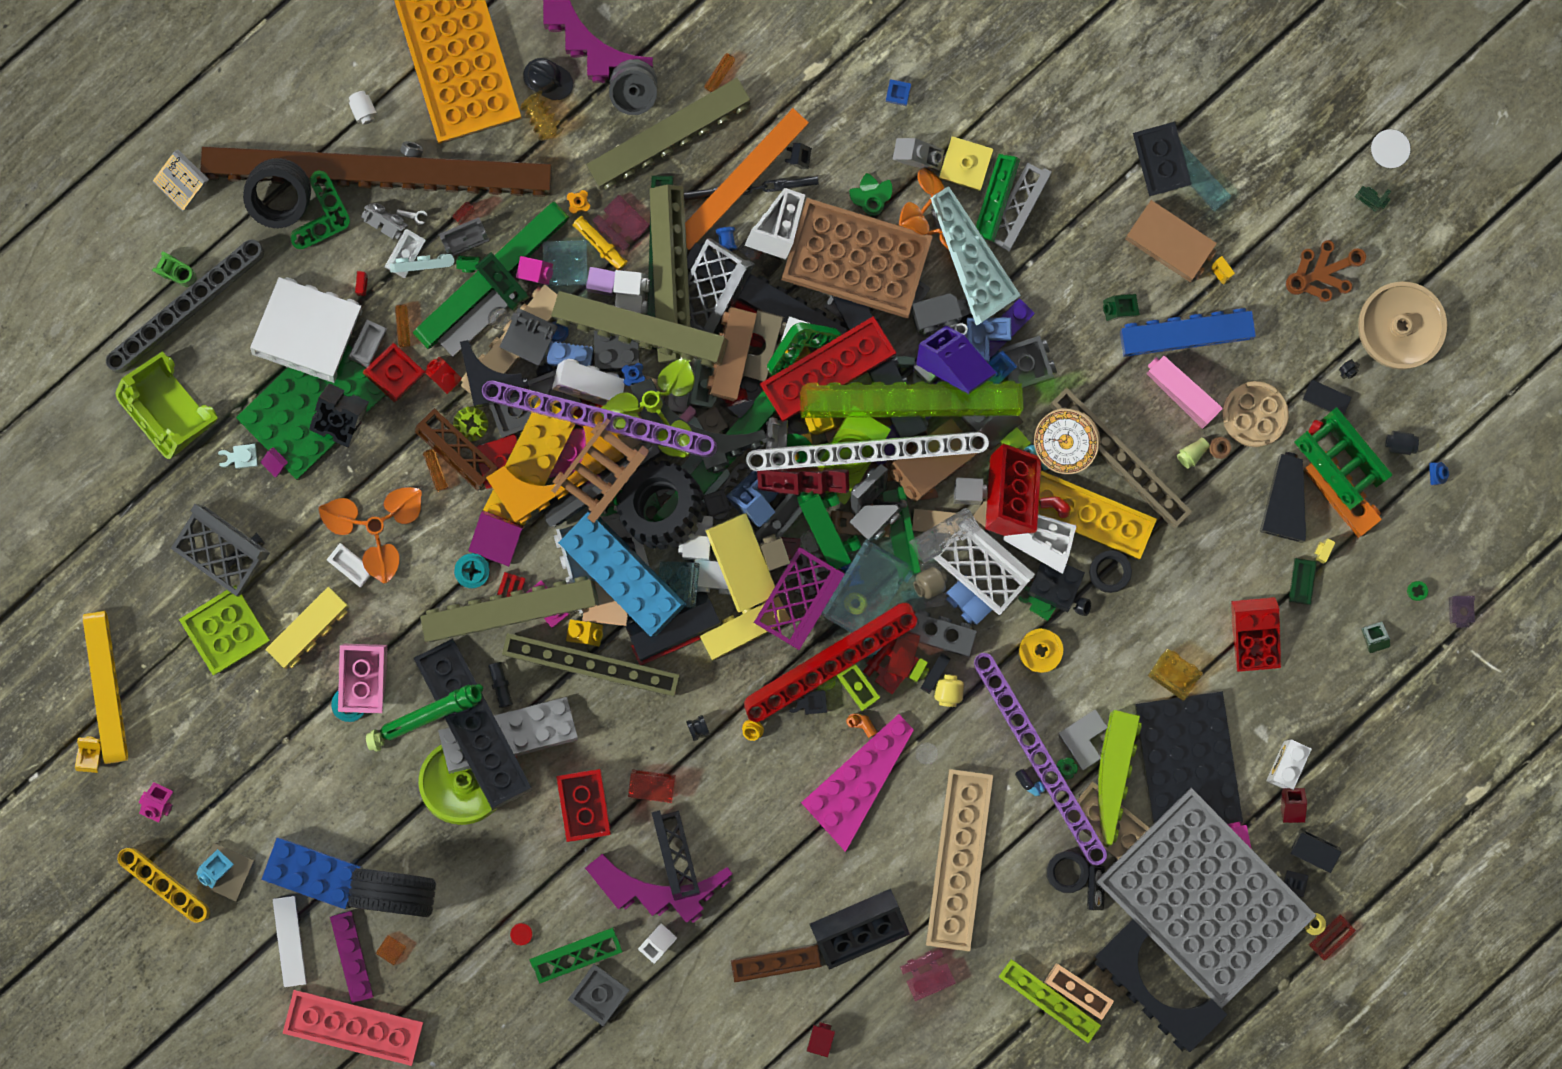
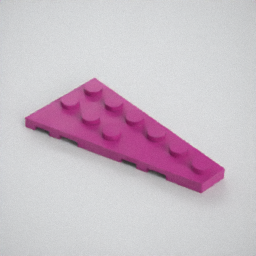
M900 714L892 719L801 802L845 852L914 731Z

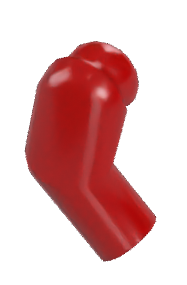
M1060 497L1040 498V509L1054 508L1060 518H1067L1070 515L1069 511L1071 508L1069 504Z

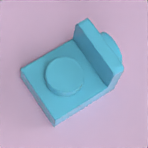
M217 849L198 868L196 874L203 885L213 888L217 881L234 864Z

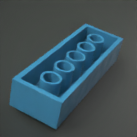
M588 511L558 543L650 637L657 636L687 604L600 516L595 523L590 521L587 517L591 511Z

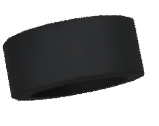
M1112 550L1102 552L1095 557L1090 565V580L1102 592H1118L1126 587L1131 580V563L1120 552ZM1106 559L1117 560L1123 567V577L1116 584H1105L1098 577V567Z
M1063 851L1056 854L1049 861L1047 878L1055 890L1062 893H1074L1086 885L1089 878V867L1081 855L1075 852ZM1071 859L1079 865L1081 875L1075 884L1063 885L1056 879L1055 868L1060 861Z

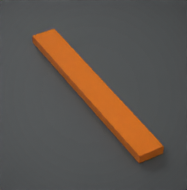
M794 108L789 111L685 222L686 248L689 251L809 124Z

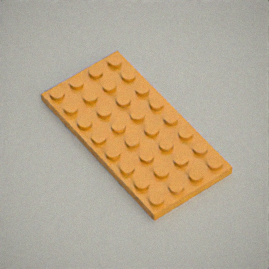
M394 0L439 144L522 119L485 0Z

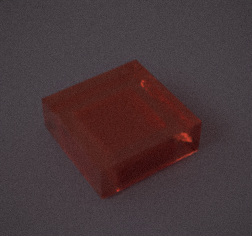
M467 201L452 216L454 221L461 225L475 210Z

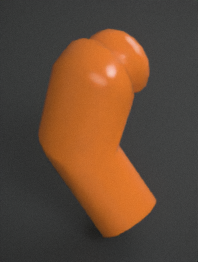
M853 713L846 720L849 727L862 728L868 738L878 733L867 715Z

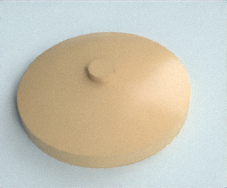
M1394 282L1380 287L1366 300L1360 311L1358 332L1363 347L1375 361L1393 369H1412L1425 364L1438 353L1446 337L1447 318L1441 302L1427 288L1412 282Z

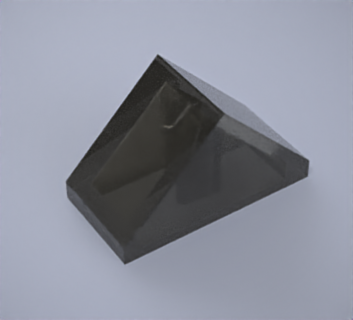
M746 238L737 251L747 260L753 262L755 267L769 279L783 262L777 256L744 246L747 241Z

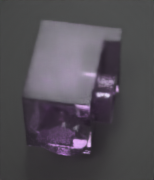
M1475 596L1449 597L1450 624H1456V628H1469L1470 624L1475 623ZM1461 608H1465L1467 610V614L1465 616L1460 614Z

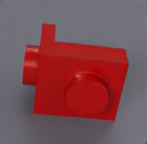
M441 357L433 359L425 370V373L446 394L462 379Z

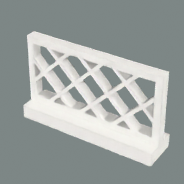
M969 517L933 557L998 615H1001L1035 575ZM961 534L967 539L968 546L957 547L956 537ZM980 550L984 554V561H974L973 551ZM944 551H953L954 561L947 562L941 554ZM958 551H968L969 561H959ZM970 565L971 576L962 575L959 566ZM974 565H985L986 576H975ZM989 565H997L1001 570V575H990ZM1002 579L1003 590H992L991 580ZM1006 579H1013L1020 586L1016 590H1007ZM976 580H987L988 590L981 591L977 588ZM993 594L1004 595L1002 607H999L993 601Z

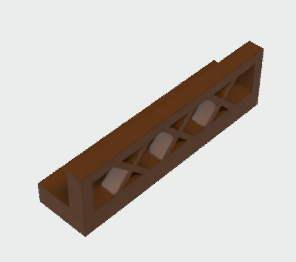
M435 408L416 425L415 433L475 490L479 491L484 486L487 480L486 477L497 471L498 467ZM435 416L441 422V429H431L426 423ZM444 433H453L457 437V444H447L444 441ZM460 448H469L473 452V459H463L460 456ZM476 463H485L490 470L482 477L476 471Z

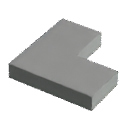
M1095 709L1058 734L1080 768L1084 770L1101 758L1090 742V739L1108 727Z

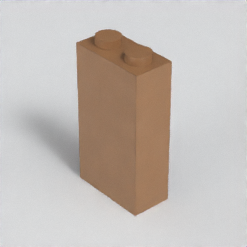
M1152 200L1125 238V240L1189 282L1193 278L1199 279L1205 270L1201 266L1205 260L1210 262L1217 252L1213 249L1217 244L1216 242Z
M951 418L930 435L963 432ZM952 439L950 442L951 449H959L961 446L960 439ZM931 440L928 444L929 451L935 452L938 450L939 442ZM917 445L907 451V453H914L917 450ZM978 453L898 459L889 466L888 470L891 477L904 488L905 494L916 503L972 460Z

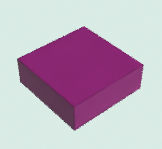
M273 447L268 450L260 463L276 478L282 473L288 461Z

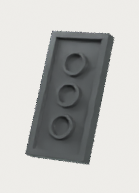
M557 370L528 381L529 389L532 391L582 403L580 398L552 389ZM539 397L532 399V408L535 407ZM519 399L511 400V402H512V403H515V402H517ZM558 402L554 404L555 406L562 409L561 403ZM501 404L490 405L501 438L523 431L532 413Z

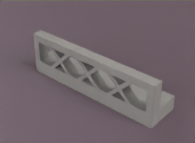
M1029 163L1026 164L1008 198L1002 216L1004 224L999 226V229L1006 227L1008 236L1005 242L996 238L995 242H990L1010 252L1052 173L1045 168L1041 170ZM1028 170L1040 175L1036 183L1027 184L1025 176ZM1026 189L1027 201L1017 204L1016 193ZM1012 200H1013L1015 205L1010 206V204H1011V202H1012ZM1016 208L1018 214L1016 221L1007 223L1006 211Z

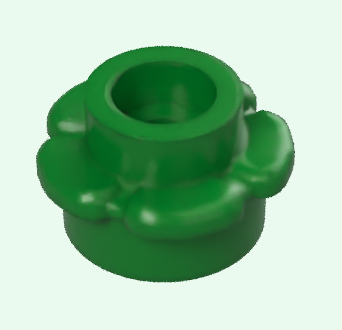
M1071 758L1061 759L1057 762L1056 766L1062 777L1066 780L1072 779L1078 771L1077 764Z

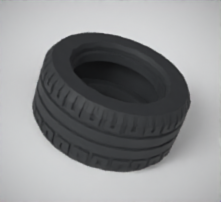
M356 868L352 872L350 896L348 898L350 907L427 918L432 914L433 897H435L434 890H436V882L433 878Z

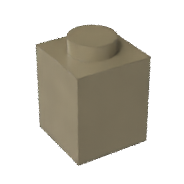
M774 534L763 538L764 542L759 543L769 571L790 564L780 536L776 537Z

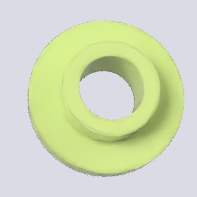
M375 729L371 730V733L366 734V743L369 750L380 751L384 745L381 733Z

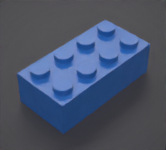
M276 838L261 880L336 907L348 909L352 872L356 868L363 869V867L286 839Z

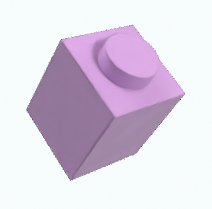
M590 267L586 290L588 292L613 296L615 272Z

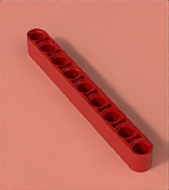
M908 603L896 605L749 695L744 701L748 719L753 722L764 720L913 629L917 624V617L913 607ZM909 614L907 618H902L904 615ZM891 626L889 629L883 630L884 627ZM866 638H872L869 641H864ZM853 649L851 652L845 653L847 650ZM829 661H834L832 664H826ZM816 672L814 675L808 676L809 673ZM778 695V696H777L776 698H774V699H771V698H770L771 696ZM753 707H759L756 710H751Z

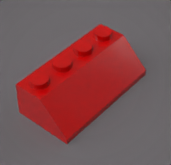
M1004 443L990 455L986 530L1003 536L1035 533L1037 531L1041 460L1037 455Z

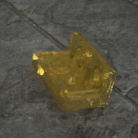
M1166 649L1149 672L1148 677L1184 701L1203 673L1195 665L1182 659L1176 652Z

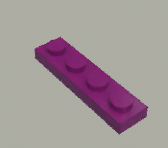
M349 911L331 916L330 920L351 1003L374 997L353 912Z

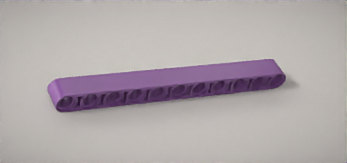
M488 381L482 387L483 396L493 403L590 428L596 426L595 416L603 413L604 421L607 418L610 420L605 428L610 433L702 457H711L717 451L716 442L707 435L497 381ZM497 386L498 394L495 397H490L489 390ZM519 392V400L512 403L510 401L511 394ZM539 397L541 400L540 406L532 408V399ZM558 402L561 403V411L554 414L552 411L553 405ZM577 408H582V417L575 419L573 416L574 411ZM619 419H624L626 422L622 430L616 429V422ZM645 424L647 426L646 433L642 436L638 435V426ZM661 430L668 431V438L664 441L658 439V434ZM688 435L690 438L689 444L684 447L680 446V438ZM704 441L711 442V448L707 452L701 451V444Z
M979 654L974 660L977 673L1086 859L1095 866L1103 864L1107 858L1104 846L996 662L990 654ZM987 658L991 663L988 669H981L978 666L980 659ZM991 678H1000L1002 681L999 688H992L989 685ZM1004 696H1009L1013 700V704L1008 708L1000 704V700ZM1015 715H1020L1024 718L1022 726L1016 727L1012 724L1011 720ZM1027 734L1035 737V743L1031 746L1025 745L1022 741L1023 737ZM1036 754H1044L1047 758L1046 763L1043 765L1036 764L1034 762ZM1050 772L1055 773L1058 777L1055 784L1047 783L1045 780L1046 774ZM1061 791L1069 795L1068 802L1064 804L1059 803L1056 799L1057 794ZM1070 811H1077L1080 814L1078 822L1072 823L1068 820L1067 816ZM1082 830H1088L1092 838L1088 842H1083L1079 838V833ZM1094 849L1101 850L1103 853L1102 860L1098 862L1093 861L1090 857L1091 851Z

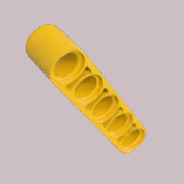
M125 848L119 852L117 860L125 870L190 921L199 923L209 918L210 909L207 904L138 850ZM127 852H131L134 855V861L131 864H127L124 860ZM146 865L152 870L148 878L142 875V868ZM162 879H166L169 883V888L164 892L159 888V882ZM181 892L186 895V902L183 905L178 904L176 901L177 895ZM197 906H200L204 911V915L200 919L196 918L193 913Z

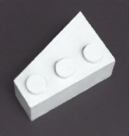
M784 188L771 204L768 211L764 213L760 221L752 228L744 246L786 259L794 242L805 194Z
M1038 515L1037 531L1035 533L1004 536L1003 540L1063 574L1070 554L1076 525Z

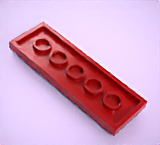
M873 316L760 383V386L782 422H785L894 357L896 351Z

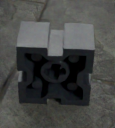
M329 383L318 398L315 408L317 412L312 418L309 430L323 437L329 434L334 437V442L349 448L360 432L363 422L361 419L366 413L369 401L354 394L346 396L344 395L345 390Z

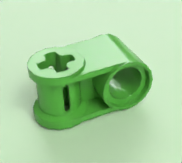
M163 251L161 252L162 257L156 268L152 269L154 273L184 287H190L196 282L197 277L193 269ZM189 271V277L186 280H181V273Z

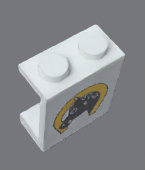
M1294 740L1284 741L1266 781L1282 789L1291 788L1294 790L1311 752V748Z

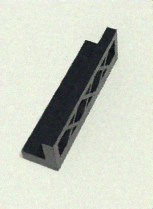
M660 810L651 812L674 901L699 895L700 890L679 810L663 815ZM676 818L678 825L673 832L665 828V820ZM674 837L683 843L679 852L670 848V843ZM679 858L688 862L684 873L675 868ZM685 878L693 882V890L681 892L680 885Z

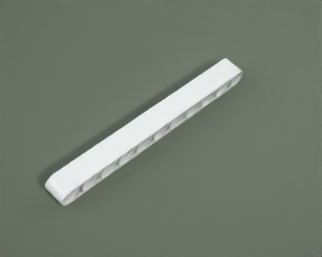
M966 432L758 449L748 453L746 462L752 470L764 471L984 452L988 447L989 441L986 435L980 432ZM976 436H981L983 439V444L980 448H974L972 445V440ZM954 438H959L961 441V446L957 450H952L950 447V442ZM931 440L939 442V448L935 452H930L928 449V444ZM909 442L917 444V450L912 454L906 451V445ZM892 443L895 446V452L892 455H885V445ZM866 445H870L873 448V453L870 457H863L861 453L862 448ZM843 447H848L851 450V455L847 459H842L839 455ZM821 449H827L829 452V457L825 461H820L817 458V453ZM798 451H805L807 454L806 460L802 463H798L795 460V455ZM778 452L783 453L785 456L784 462L779 465L773 462V456ZM755 454H759L763 458L759 466H753L750 462L751 457Z

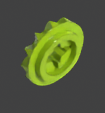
M467 406L458 411L454 417L453 426L472 442L481 439L486 434L488 419L486 414L479 408ZM474 415V423L480 427H471L468 431L467 425L462 420L469 421Z

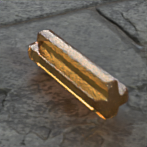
M726 53L704 85L708 92L711 93L719 87L734 64L735 58L732 55Z
M405 304L396 305L398 345L402 348L409 347L411 344L408 308Z
M433 449L423 452V456L435 488L438 492L443 491L448 486L436 453Z

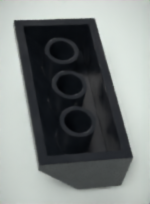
M891 888L809 924L829 970L910 935Z

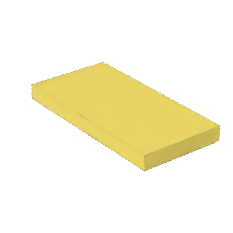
M743 513L705 530L737 611L742 612L766 601L775 585L747 514Z

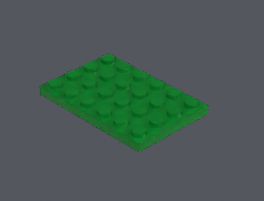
M348 344L337 369L335 383L288 367L236 417L267 450L274 447L288 461L285 469L297 481L336 444L333 441V436L327 434L323 437L309 430L312 418L317 412L315 408L318 398L329 383L345 390L344 395L346 396L354 394L369 401L365 415L386 396L384 392L363 374L367 367L348 359L352 351Z

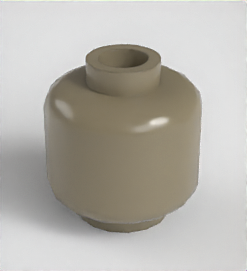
M930 567L916 575L913 585L920 597L932 599L945 592L948 579L942 570L939 571L935 567Z

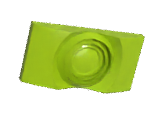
M852 407L831 443L886 439L891 429L857 408ZM870 445L862 448L861 453L863 457H870L872 455L873 448ZM843 447L840 450L839 455L842 459L850 457V448ZM828 450L825 451L820 461L828 459ZM871 462L816 467L849 470L850 491L847 493H837L839 501L845 505L851 497V490L857 483H860Z

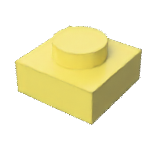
M1330 539L1324 540L1323 543L1319 542L1314 552L1317 554L1315 560L1322 564L1326 563L1335 542Z

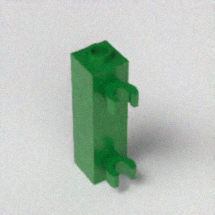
M810 491V493L802 492L797 497L799 505L827 563L835 569L852 563L848 552L860 549V541L857 535H854L843 542L827 509L840 503L837 493L830 492L821 497L820 494L813 493V491Z

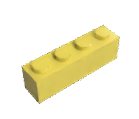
M327 587L265 650L283 668H294L301 661L299 657L305 651L307 653L310 652L317 644L315 641L320 636H326L332 630L331 625L336 620L341 621L348 614L346 610L349 606L330 587Z
M779 596L773 598L775 608L783 606ZM766 601L756 608L753 606L742 611L743 614L737 618L734 615L722 620L723 625L711 629L700 636L712 661L768 633V631L753 623ZM770 603L767 610L773 609L772 603ZM785 608L776 610L779 623L791 620ZM774 612L764 613L760 622L767 626L776 624Z

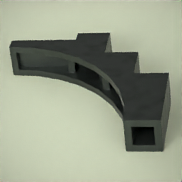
M651 378L630 386L633 395L639 402V407L642 397L647 391L657 392V388ZM661 398L663 402L661 412L670 426L677 420L684 421ZM645 407L640 412L642 419L664 424L657 412L651 413ZM686 422L692 432L707 435L716 442V453L711 457H702L708 472L713 471L714 474L724 471L726 469L725 466L729 465L727 456H731V458L738 457L744 454V450L749 448L757 450L764 447V443L768 442L764 430L749 434L724 435L702 430ZM704 441L701 444V451L707 452L710 450L711 442Z

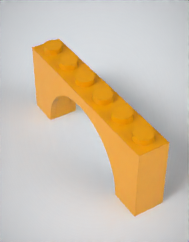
M601 413L595 416V424L598 422L603 423L604 418ZM583 426L587 445L594 436L591 432L593 428ZM600 436L592 445L615 463L625 457L623 453ZM587 452L583 456L581 464L597 475L606 469L604 465ZM505 466L486 477L514 522L519 520L520 523H523L532 517L530 512L536 508L540 512L551 505L549 500L556 496L557 499H560L569 493L562 486L559 487L556 493L552 492L551 490L556 484L536 486L525 483L513 476ZM576 470L566 478L577 487L588 481Z

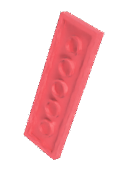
M294 990L282 1034L413 1066L424 1022Z

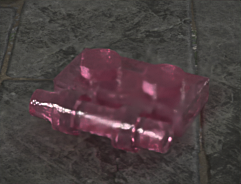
M620 195L603 210L609 216L606 220L599 215L593 219V222L598 226L597 229L601 233H605L612 239L611 243L616 247L619 246L623 251L630 246L624 240L627 236L635 242L650 227ZM614 222L622 229L619 234L611 227Z
M941 949L933 952L930 950L925 953L926 955L915 960L912 958L907 961V964L900 966L903 975L912 972L914 976L906 982L915 1001L956 984L947 963L938 966L936 962L937 959L944 957ZM930 963L932 969L920 974L918 968Z

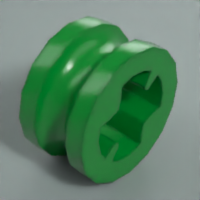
M1415 581L1409 584L1407 594L1412 600L1420 601L1428 595V587L1421 581ZM1420 585L1422 587L1420 590H1423V594L1415 597L1413 595L1415 592H1412V588Z

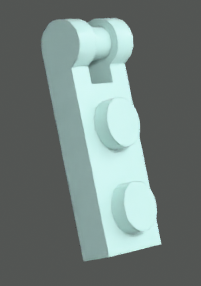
M440 254L437 259H430V255L417 256V261H409V257L397 258L396 263H390V272L450 267L454 263V257L451 254Z

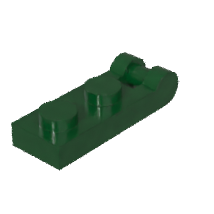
M492 252L475 266L513 312L518 309V305L522 301L526 302L530 298ZM516 291L517 295L511 299L509 296Z

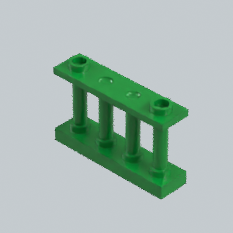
M1336 407L1321 419L1324 424L1321 429L1312 436L1306 431L1294 442L1341 498L1342 502L1351 510L1364 500L1360 495L1362 491L1372 483L1377 488L1388 480L1392 473ZM1331 432L1338 443L1325 453L1317 442ZM1345 449L1352 460L1339 470L1332 459ZM1359 466L1367 477L1353 487L1346 476Z

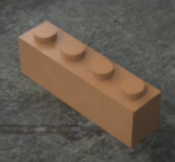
M733 307L728 309V312H724L721 321L724 329L723 333H719V335L724 336L728 340L721 366L714 364L713 376L709 375L706 385V388L709 389L708 395L731 401L737 399L757 316L756 313Z

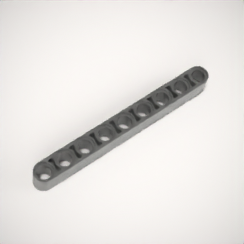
M252 239L240 245L111 351L106 357L107 367L115 373H123L257 264L264 256V249L260 243ZM252 246H257L258 253L254 256L248 255V249ZM241 260L239 269H231L233 261ZM217 274H224L223 282L216 284L214 282L215 276ZM200 288H207L205 297L199 298L197 296ZM183 302H190L189 310L185 312L180 310ZM166 316H173L172 324L168 326L163 324ZM155 329L156 336L153 339H147V332ZM138 343L139 350L136 353H130V346ZM121 357L122 364L119 367H113V360Z

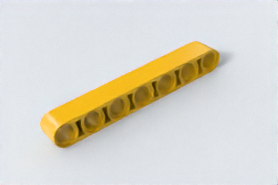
M106 611L83 614L103 760L105 764L128 761V749L108 615Z

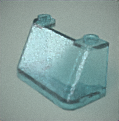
M866 539L821 616L851 633L886 611L903 581L908 583L914 573L910 570L912 565Z

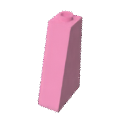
M1165 356L1160 360L1156 357L1148 365L1150 370L1147 372V375L1202 429L1223 409Z

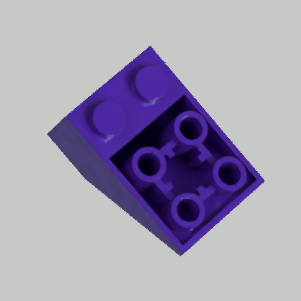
M947 325L919 343L917 366L968 394L996 375L993 368L963 334Z

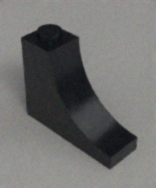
M469 340L460 341L475 408L497 404L487 400L482 394V387L488 381H497L530 390L527 378L523 379L521 373L504 374L488 368L475 356ZM497 386L489 390L490 397H495L498 394ZM513 392L510 396V401L519 399V392Z

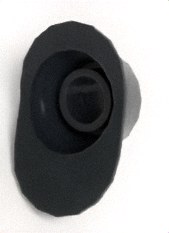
M536 58L530 61L524 69L523 78L526 85L531 90L554 101L562 100L572 91L573 78L565 68L548 59Z

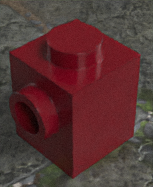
M1283 788L1281 799L1283 823H1305L1307 812L1305 788H1294V790Z
M819 1022L818 1026L813 1025L807 1052L824 1057L829 1056L835 1030H831L832 1025Z

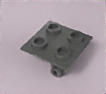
M518 308L511 317L512 322L499 347L539 366L558 326Z

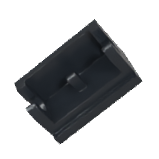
M1303 829L1299 830L1291 847L1292 855L1329 873L1332 872L1342 853L1340 847Z

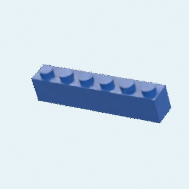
M1246 308L1233 310L1232 314H1224V311L1211 313L1209 317L1196 314L1189 316L1190 319L1181 320V317L1169 318L1168 322L1159 323V320H1151L1142 326H1138L1137 323L1125 324V328L1120 330L1123 357L1253 340L1256 335L1252 311L1246 312Z

